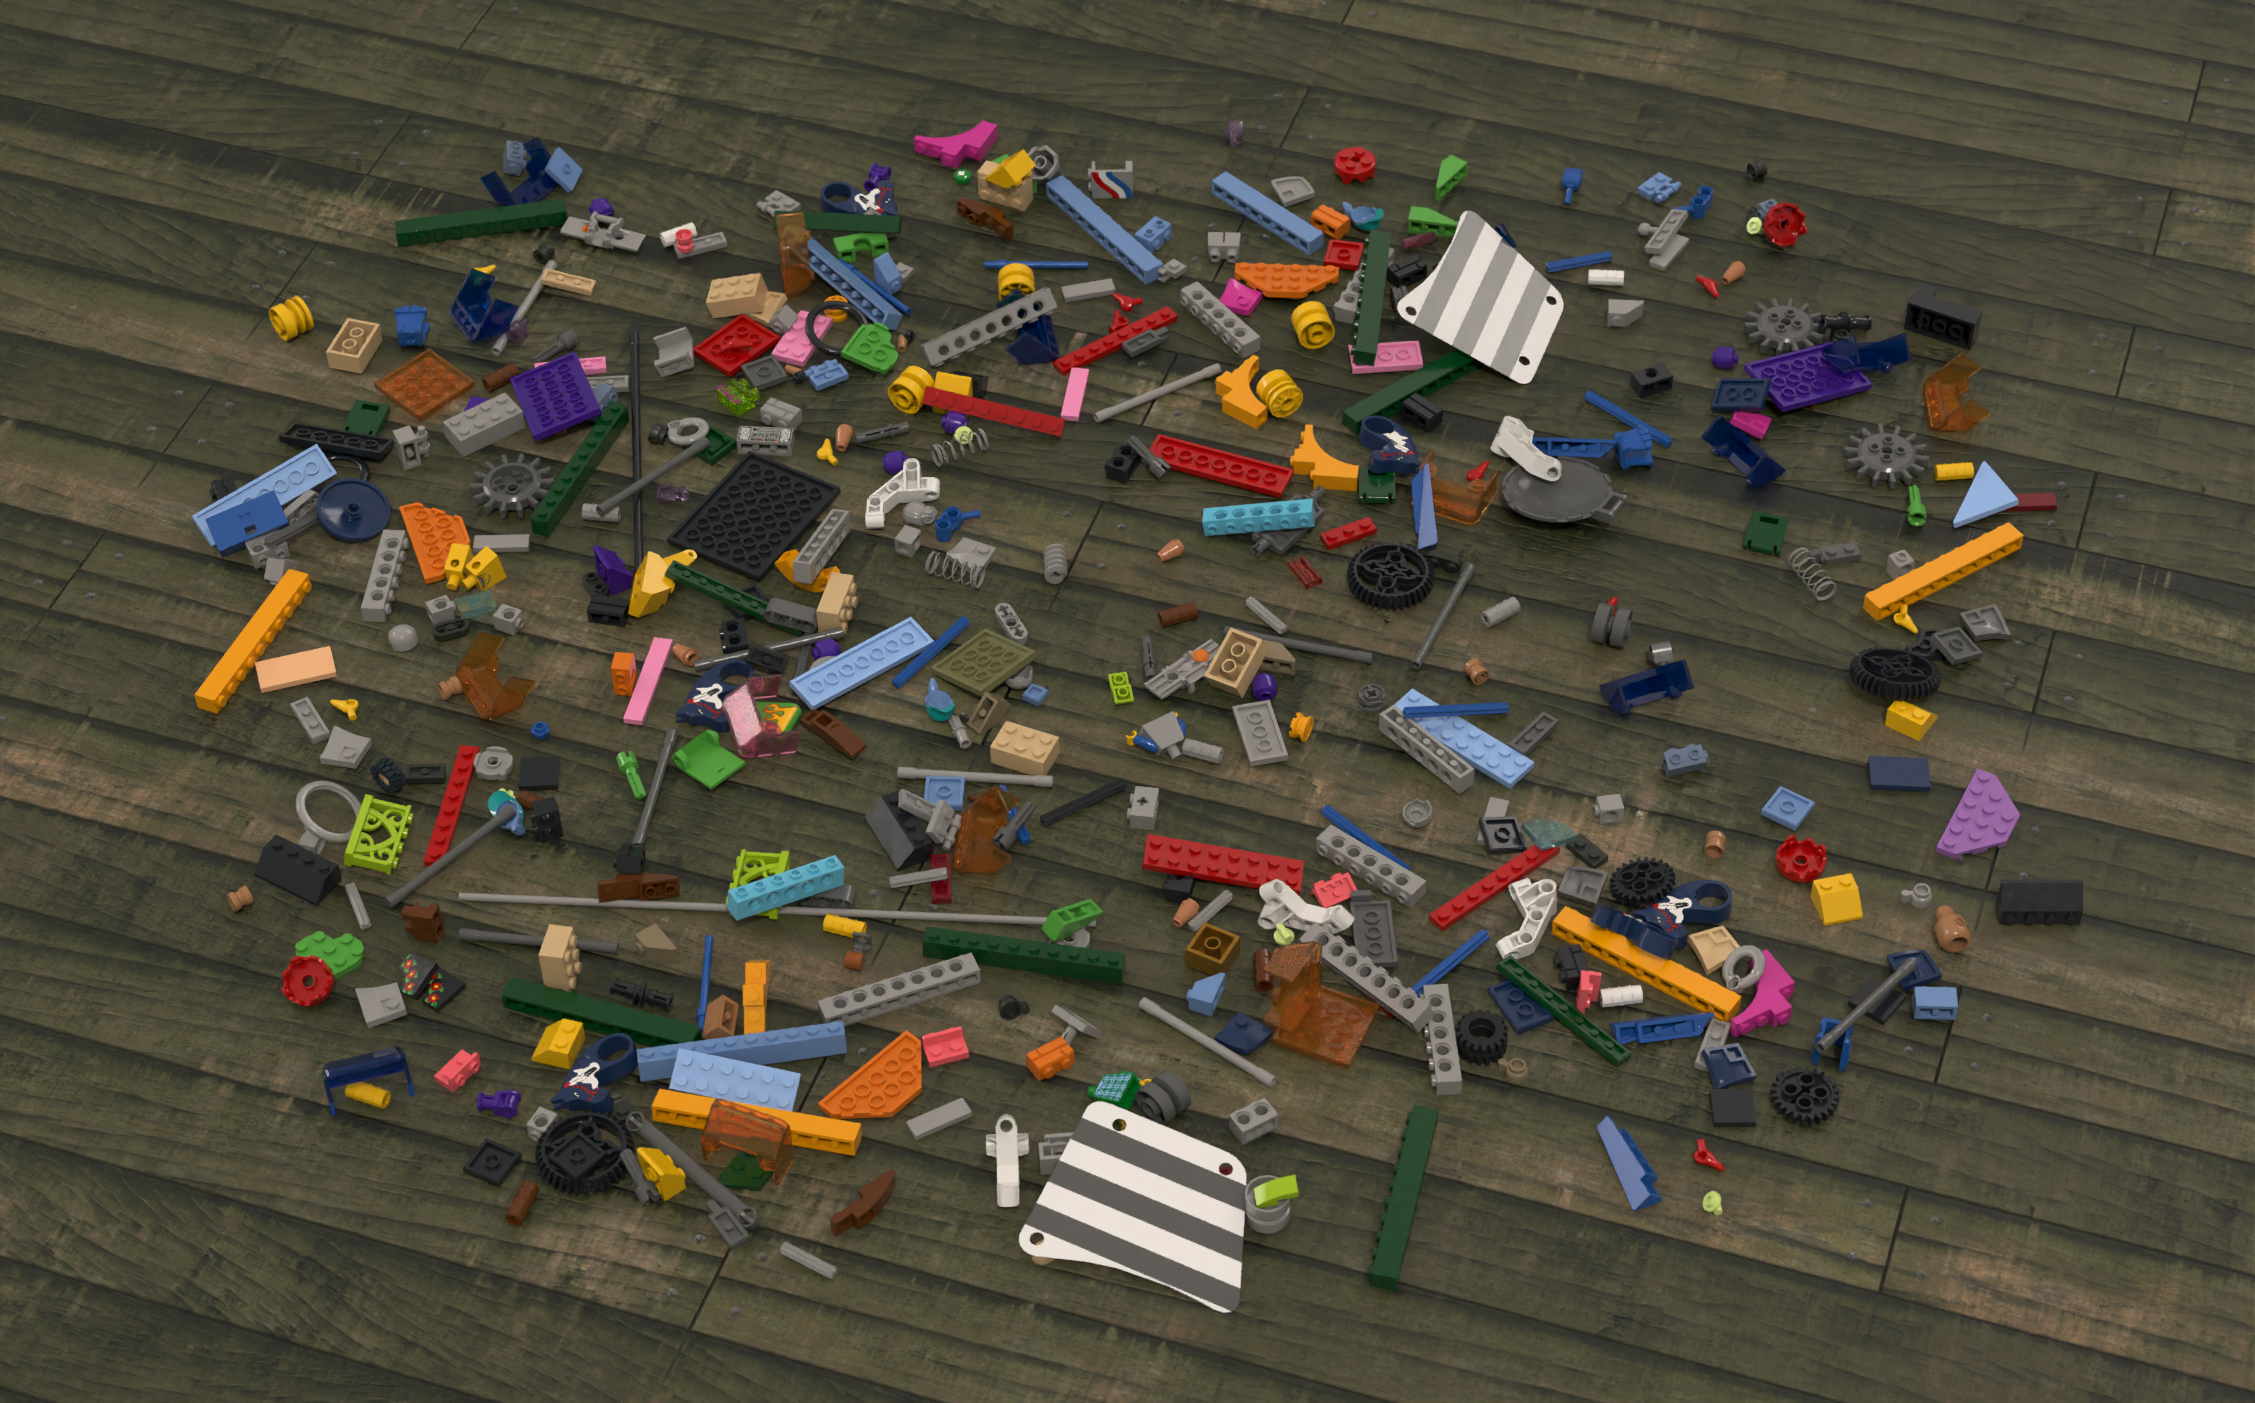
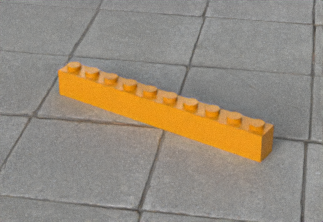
M2009 522L1998 526L1996 529L1984 533L1975 540H1971L1967 544L1957 547L1953 551L1941 555L1939 558L1927 562L1925 565L1913 569L1887 584H1883L1880 588L1868 592L1864 597L1863 609L1876 621H1879L1899 611L1901 605L1909 606L2021 549L2024 535Z
M288 569L194 694L198 708L218 714L222 707L226 705L227 700L235 693L239 684L244 681L247 673L255 666V662L264 654L265 649L273 642L279 630H282L285 622L292 616L296 607L301 604L302 599L310 592L312 584L309 574Z
M1565 906L1553 920L1552 935L1572 945H1581L1583 951L1701 1012H1713L1714 1019L1729 1023L1740 1010L1741 996L1734 991L1720 986L1718 983L1685 968L1681 964L1658 957L1639 948L1625 936L1594 924L1590 921L1591 918L1580 914L1576 910Z
M659 1089L652 1104L653 1121L748 1138L751 1136L768 1138L771 1142L855 1156L862 1139L860 1123ZM759 1127L762 1128V1130H763L765 1133H763V1132H758Z

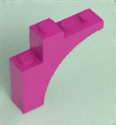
M982 121L965 133L943 138L916 135L914 138V150L916 153L941 159L942 165L957 169L965 157L978 161L982 160L998 138L997 124Z
M1767 949L1762 951L1765 956L1766 965L1762 976L1755 983L1757 994L1753 1002L1744 1012L1731 1019L1730 1034L1734 1038L1741 1034L1745 1035L1754 1028L1762 1027L1767 1022L1774 1028L1780 1024L1787 1023L1791 1018L1792 1006L1787 999L1793 995L1795 982ZM1752 958L1749 959V972L1752 971L1754 966Z

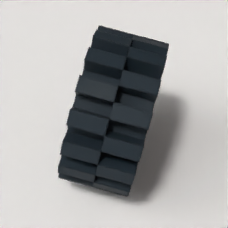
M382 757L370 768L373 780H376V784L380 785L382 790L385 789L386 793L394 794L406 784L405 774L402 773V769H399L398 764H394V761L392 759L389 760L388 757Z

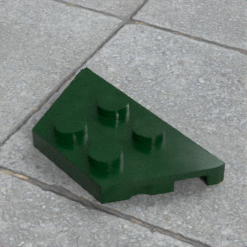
M759 1127L758 1132H763V1133H765V1132L762 1130V1128ZM751 1136L717 1180L725 1187H733V1190L748 1189L750 1191H761L784 1162L783 1156L770 1139Z

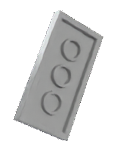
M1270 700L1232 706V712L1250 767L1288 760V753Z

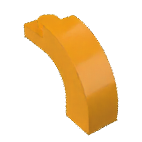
M796 549L784 552L774 563L780 572L793 584L804 590L816 593L825 590L832 572L840 573L837 566L822 569L812 584L795 582L793 561L799 554Z

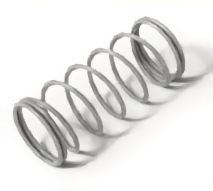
M979 428L976 433L971 431L968 437L964 434L961 435L960 441L954 437L951 440V444L948 441H944L942 447L939 444L932 445L931 454L934 462L938 467L943 466L944 457L946 464H949L948 457L944 451L945 442L951 446L955 461L958 460L952 446L953 439L959 442L962 455L966 458V452L961 443L962 436L968 439L970 450L975 455L974 446L970 441L971 433L977 436L981 451L988 450L989 442L985 432ZM980 432H981V434L983 435V438H984V440H985L986 448H985V446H984L983 443H982V440H981V437H980ZM938 446L942 449L943 457ZM935 449H936V451H937V453H938L940 463L938 462V460H937V458H936Z
M1801 547L1794 550L1788 557V564L1797 572L1798 577L1813 592L1817 600L1823 601L1830 598L1836 591V584L1831 581L1830 577H1825L1826 571L1820 570V564H1815L1816 559L1810 557L1811 553L1807 548ZM1801 550H1806V551H1803V552L1799 553V554L1795 557L1793 563H1792V564L1790 563V560H1791L1792 556H1793L1795 553H1797L1798 551H1801ZM1807 552L1806 557L1801 562L1794 564L1799 555ZM1808 559H1814V563L1804 571H1799L1800 566ZM1814 565L1819 566V570L1812 576L1804 577L1807 570L1811 569ZM1799 572H1804L1802 577L1799 575ZM1818 572H1824L1823 578L1814 584H1809L1813 576ZM1810 578L1807 584L1804 579ZM1828 578L1830 580L1820 584L1817 587V589L1814 590L1815 586L1823 579ZM1829 584L1834 585L1830 594L1824 597L1817 596L1818 591L1824 590ZM1809 585H1814L1813 590L1810 589Z
M932 551L929 554L925 565L927 574L934 572L937 577L943 574L946 580L952 577L954 582L961 580L963 585L970 583L976 589L981 586L985 576L984 566L980 565L977 568L975 563L971 569L969 582L964 583L962 577L968 566L967 561L963 563L961 577L956 581L953 575L958 567V558L953 563L952 575L946 578L944 572L949 564V555L944 560L942 573L937 575L935 569L939 564L941 554L936 551ZM935 553L934 564L929 571V563ZM982 568V574H981L980 581H979V583L976 585V579H977L978 572H979L980 569Z

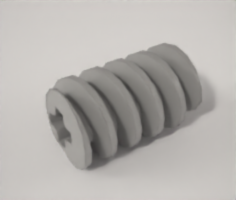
M1051 544L1043 551L1044 576L1046 581L1052 584L1061 583L1068 574L1067 551L1062 544Z

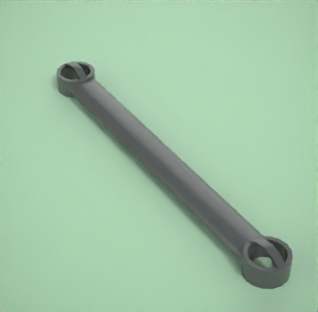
M634 1111L628 1115L626 1119L628 1130L641 1136L653 1148L660 1149L664 1155H669L677 1168H681L688 1178L722 1207H728L742 1227L752 1230L759 1225L761 1216L756 1209L746 1205L649 1122L646 1115L639 1111ZM642 1116V1124L638 1122L635 1118ZM634 1123L639 1128L633 1129L632 1124ZM753 1211L754 1219L749 1217L747 1213ZM744 1218H745L747 1221H749L750 1224L745 1225V1224H744V1221H743Z

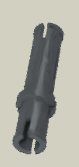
M906 421L855 433L856 443L858 445L864 442L886 437L894 438V435L909 433V425Z
M1145 635L1141 638L1142 669L1145 672L1146 682L1156 676L1157 662L1154 660L1153 638L1150 635Z

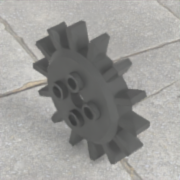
M1772 298L1770 308H1766L1758 302L1756 303V312L1758 314L1750 311L1747 312L1746 321L1748 322H1744V333H1751L1748 338L1749 344L1758 341L1762 342L1760 346L1761 353H1764L1769 347L1776 349V356L1782 355L1783 351H1798L1800 348L1813 347V343L1823 344L1824 335L1822 334H1825V330H1820L1818 326L1821 313L1817 312L1808 315L1810 305L1808 303L1804 304L1800 309L1793 307V298H1789L1787 305L1780 306L1776 298Z
M1878 424L1876 434H1871L1863 427L1860 434L1863 440L1851 435L1848 445L1852 447L1845 446L1844 457L1851 458L1847 459L1846 468L1848 470L1859 467L1856 479L1859 481L1866 475L1872 477V487H1876L1879 484V480H1886L1890 489H1894L1898 479H1902L1907 486H1911L1913 477L1910 473L1922 478L1925 468L1921 466L1928 467L1929 456H1922L1926 453L1927 446L1926 444L1913 446L1912 444L1916 441V434L1913 433L1907 438H1903L1900 436L1901 427L1899 426L1894 429L1893 434L1885 433L1882 424Z
M524 454L519 455L517 462L510 463L507 456L502 455V464L497 467L489 461L485 462L488 473L475 471V481L480 483L470 484L471 494H477L473 496L475 506L487 502L483 506L486 515L495 508H498L501 519H505L508 510H516L519 518H523V508L530 506L536 510L539 505L537 499H543L548 490L544 489H550L554 484V478H549L552 476L549 466L538 470L541 467L539 458H536L529 465L525 464Z

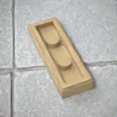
M546 268L541 278V284L591 296L596 280Z

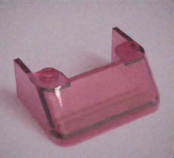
M781 674L750 677L724 697L723 709L738 753L743 757L751 758L795 753L797 750L801 731L781 732L777 723L773 721L762 722L755 699L777 697Z

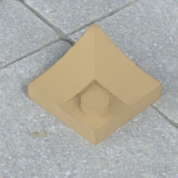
M767 291L762 312L744 315L771 328L768 322L775 312L787 301L786 294Z
M1723 925L1688 935L1687 940L1696 953L1706 975L1722 967L1728 955L1740 947Z

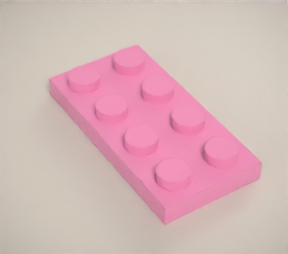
M800 310L796 321L785 332L772 351L771 355H774L778 361L804 367L815 351L816 347L810 342L805 330V320L809 312ZM818 315L815 318L813 328L820 340L823 339L832 326V318Z
M1419 340L1378 343L1374 366L1353 363L1354 355H1350L1352 345H1348L1352 374L1419 370L1423 367Z

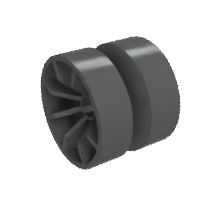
M1600 602L1593 621L1591 641L1604 644L1610 635L1611 646L1624 648L1632 630L1633 610L1619 607L1615 616H1613V605Z
M1168 1070L1160 1072L1151 1082L1146 1083L1135 1093L1136 1103L1147 1119L1163 1126L1170 1122L1176 1114H1180L1191 1105V1096L1187 1087L1177 1075Z

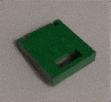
M356 399L342 430L368 435L372 433L374 436H379L391 412L390 406Z
M709 425V433L706 438L710 441V446L694 456L713 466L737 448V441ZM681 445V447L686 450L691 445Z
M1359 467V503H1363V495H1366V503H1388V495H1392V503H1396L1395 472L1377 474L1371 472L1368 467Z
M1752 511L1743 549L1747 550L1748 543L1751 542L1750 551L1772 555L1773 549L1776 547V556H1780L1789 518Z

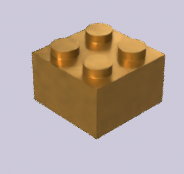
M1204 922L1185 949V965L1211 976L1226 973L1240 953V936Z

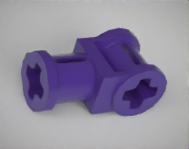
M874 163L869 172V179L864 182V188L868 192L877 189L880 181L890 179L892 168L890 166H879L878 163Z
M513 1090L497 1091L496 1095H484V1093L480 1092L477 1098V1110H494V1115L514 1118L517 1115L516 1108L517 1104L521 1101V1095Z

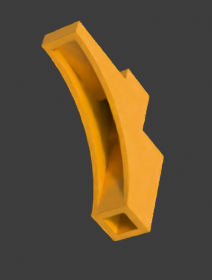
M1252 355L1238 369H1235L1233 373L1225 371L1221 376H1218L1215 385L1216 394L1223 397L1221 401L1222 412L1257 429L1267 420V406L1254 396L1249 386L1252 378L1259 371V357Z
M1306 424L1305 432L1301 431V442L1303 444L1299 445V449L1295 448L1294 456L1290 458V466L1293 467L1294 474L1310 475V480L1313 481V488L1320 485L1324 489L1357 491L1359 466L1341 462L1325 453L1314 438L1313 425Z
M749 960L745 963V984L743 985L744 1035L766 1032V1008L768 988L771 980V960Z

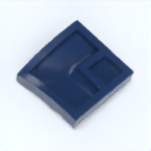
M1907 950L1887 955V962L1893 973L1907 959L1914 960L1917 965L1915 970L1899 982L1903 992L1942 979L1940 970L1925 950Z
M1239 1012L1215 1036V1041L1231 1051L1250 1054L1263 1046L1272 1037L1273 1031Z
M1739 1043L1704 1048L1701 1052L1710 1073L1714 1089H1727L1738 1084L1754 1081L1757 1076Z

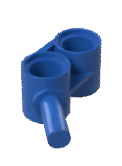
M1566 167L1562 180V188L1566 189L1565 205H1571L1573 191L1575 189L1579 190L1583 169Z
M1702 186L1698 189V195L1691 198V203L1687 206L1673 209L1687 210L1690 212L1691 217L1702 218L1712 206L1714 191L1709 186Z
M948 507L935 522L936 539L939 542L950 541L952 539V531L959 530L963 520L981 517L980 511L975 510L961 513V510L957 507Z

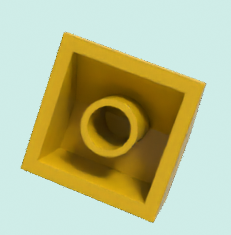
M1022 149L1003 160L985 178L987 181L1006 189L1011 186L1017 187L1023 182L1021 180L1023 177L1026 178L1032 173L1031 169L1035 166V163L1025 150Z
M937 372L934 388L973 397L971 377ZM933 406V412L948 414L951 411Z
M1894 701L1887 710L1885 726L1920 741L1937 720L1938 715L1910 702Z
M1851 873L1813 880L1811 898L1824 926L1863 918L1858 886Z
M561 1019L546 1027L531 1058L532 1061L571 1069L585 1040L583 1023Z
M643 1147L636 1149L642 1171L647 1180L654 1182L664 1201L686 1188L685 1173L681 1168H676L669 1155H664L660 1149Z

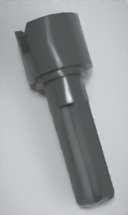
M568 329L560 334L555 343L534 356V362H545L562 350L568 351L577 345L579 340H575L577 338L576 333L572 329Z
M1134 435L1127 440V444L1149 465V471L1158 480L1171 469V466L1162 457L1157 458Z
M1027 801L1006 827H1001L991 839L997 847L1003 845V850L1007 851L1017 839L1016 833L1034 812L1036 806L1032 802Z
M631 1149L621 1152L620 1157L637 1186L635 1193L642 1206L646 1207L649 1205V1196L653 1202L658 1201L661 1198V1194L654 1182L647 1180Z

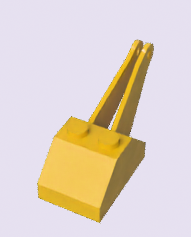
M688 549L662 559L660 555L648 551L634 576L628 614L639 618L656 612L662 604L665 605L668 593H672L675 587L674 580L665 577V572L673 560L690 567L697 558L696 552Z

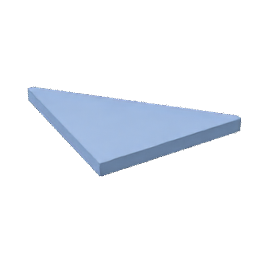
M1986 461L1982 462L1953 521L1954 529L2019 505L2018 498Z

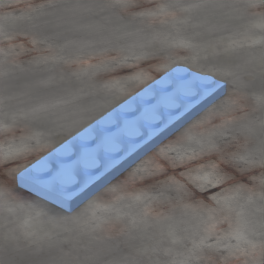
M315 444L192 515V519L213 548L216 546V543L206 523V518L273 490L281 507L299 498L307 490L314 489L335 477L337 472L319 446Z
M909 617L790 681L789 686L813 711L923 652L934 640L912 617Z
M1411 689L1394 705L1403 712L1404 707L1434 706L1439 704ZM1459 716L1411 718L1465 762L1509 789L1534 768V761Z

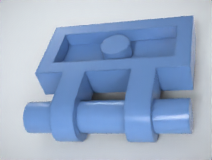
M1658 172L1637 188V193L1649 200L1655 197V201L1660 203L1667 200L1669 195L1678 192L1681 183L1679 181L1672 183L1671 178Z
M836 359L826 360L823 364L811 366L803 372L806 378L809 377L810 383L817 391L849 379L847 371L841 364H838Z

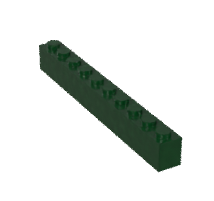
M565 199L398 220L394 221L398 247L561 226L567 221Z
M1371 229L1369 236L1365 237L1364 246H1367V248L1364 247L1363 258H1366V260L1363 259L1361 270H1364V272L1361 271L1360 282H1363V284L1360 283L1358 294H1361V296L1358 295L1357 306H1360V308L1356 309L1355 318H1358V320H1355L1354 330L1357 332L1353 333L1352 343H1355V345L1352 344L1350 355H1354L1353 363L1374 366L1391 238V233Z
M1456 348L1368 398L1348 407L1343 411V425L1357 436L1360 432L1362 420L1365 417L1376 415L1389 418L1402 411L1403 401L1410 398L1413 394L1417 393L1422 397H1427L1485 364Z
M611 401L531 515L530 520L534 534L548 538L551 536L630 421L626 404Z
M929 926L926 927L922 941L923 957L949 960L972 952L977 965L1115 984L1123 983L1126 971V953Z
M511 977L502 993L503 1005L506 1009L555 1022L561 1019L581 1022L585 1030L608 1036L615 1033L627 1034L634 1043L649 1047L702 1040L700 1026L643 1012L635 1008L624 1007L616 1003L605 1002L597 998L586 997L578 993L567 992L563 989L548 987L544 984L529 982L525 979Z
M1414 1105L1412 1113L1408 1112L1406 1125L1409 1126L1408 1129L1403 1130L1402 1141L1404 1145L1399 1146L1398 1158H1400V1161L1395 1162L1393 1174L1396 1177L1391 1179L1389 1191L1392 1193L1391 1196L1387 1195L1385 1202L1387 1213H1382L1381 1225H1383V1229H1379L1376 1242L1379 1245L1373 1249L1372 1259L1375 1260L1374 1265L1370 1264L1368 1269V1277H1371L1372 1287L1397 1290L1438 1123L1439 1109Z

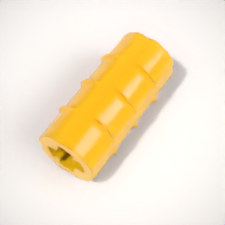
M1972 462L1944 463L1934 466L1936 481L1972 479L1974 476Z
M827 914L823 922V931L838 934L842 937L846 936L853 939V931L866 934L867 923L857 919L853 920L848 917Z
M355 1079L349 1080L346 1085V1097L355 1099V1101L358 1100L364 1102V1104L367 1103L385 1109L390 1102V1091Z

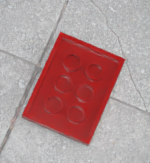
M741 314L694 347L693 353L696 357L731 377L741 370V365L750 363L777 344L780 338L769 329ZM736 337L753 343L752 347L740 350L731 349L723 353L720 350L721 345L727 344L730 339Z

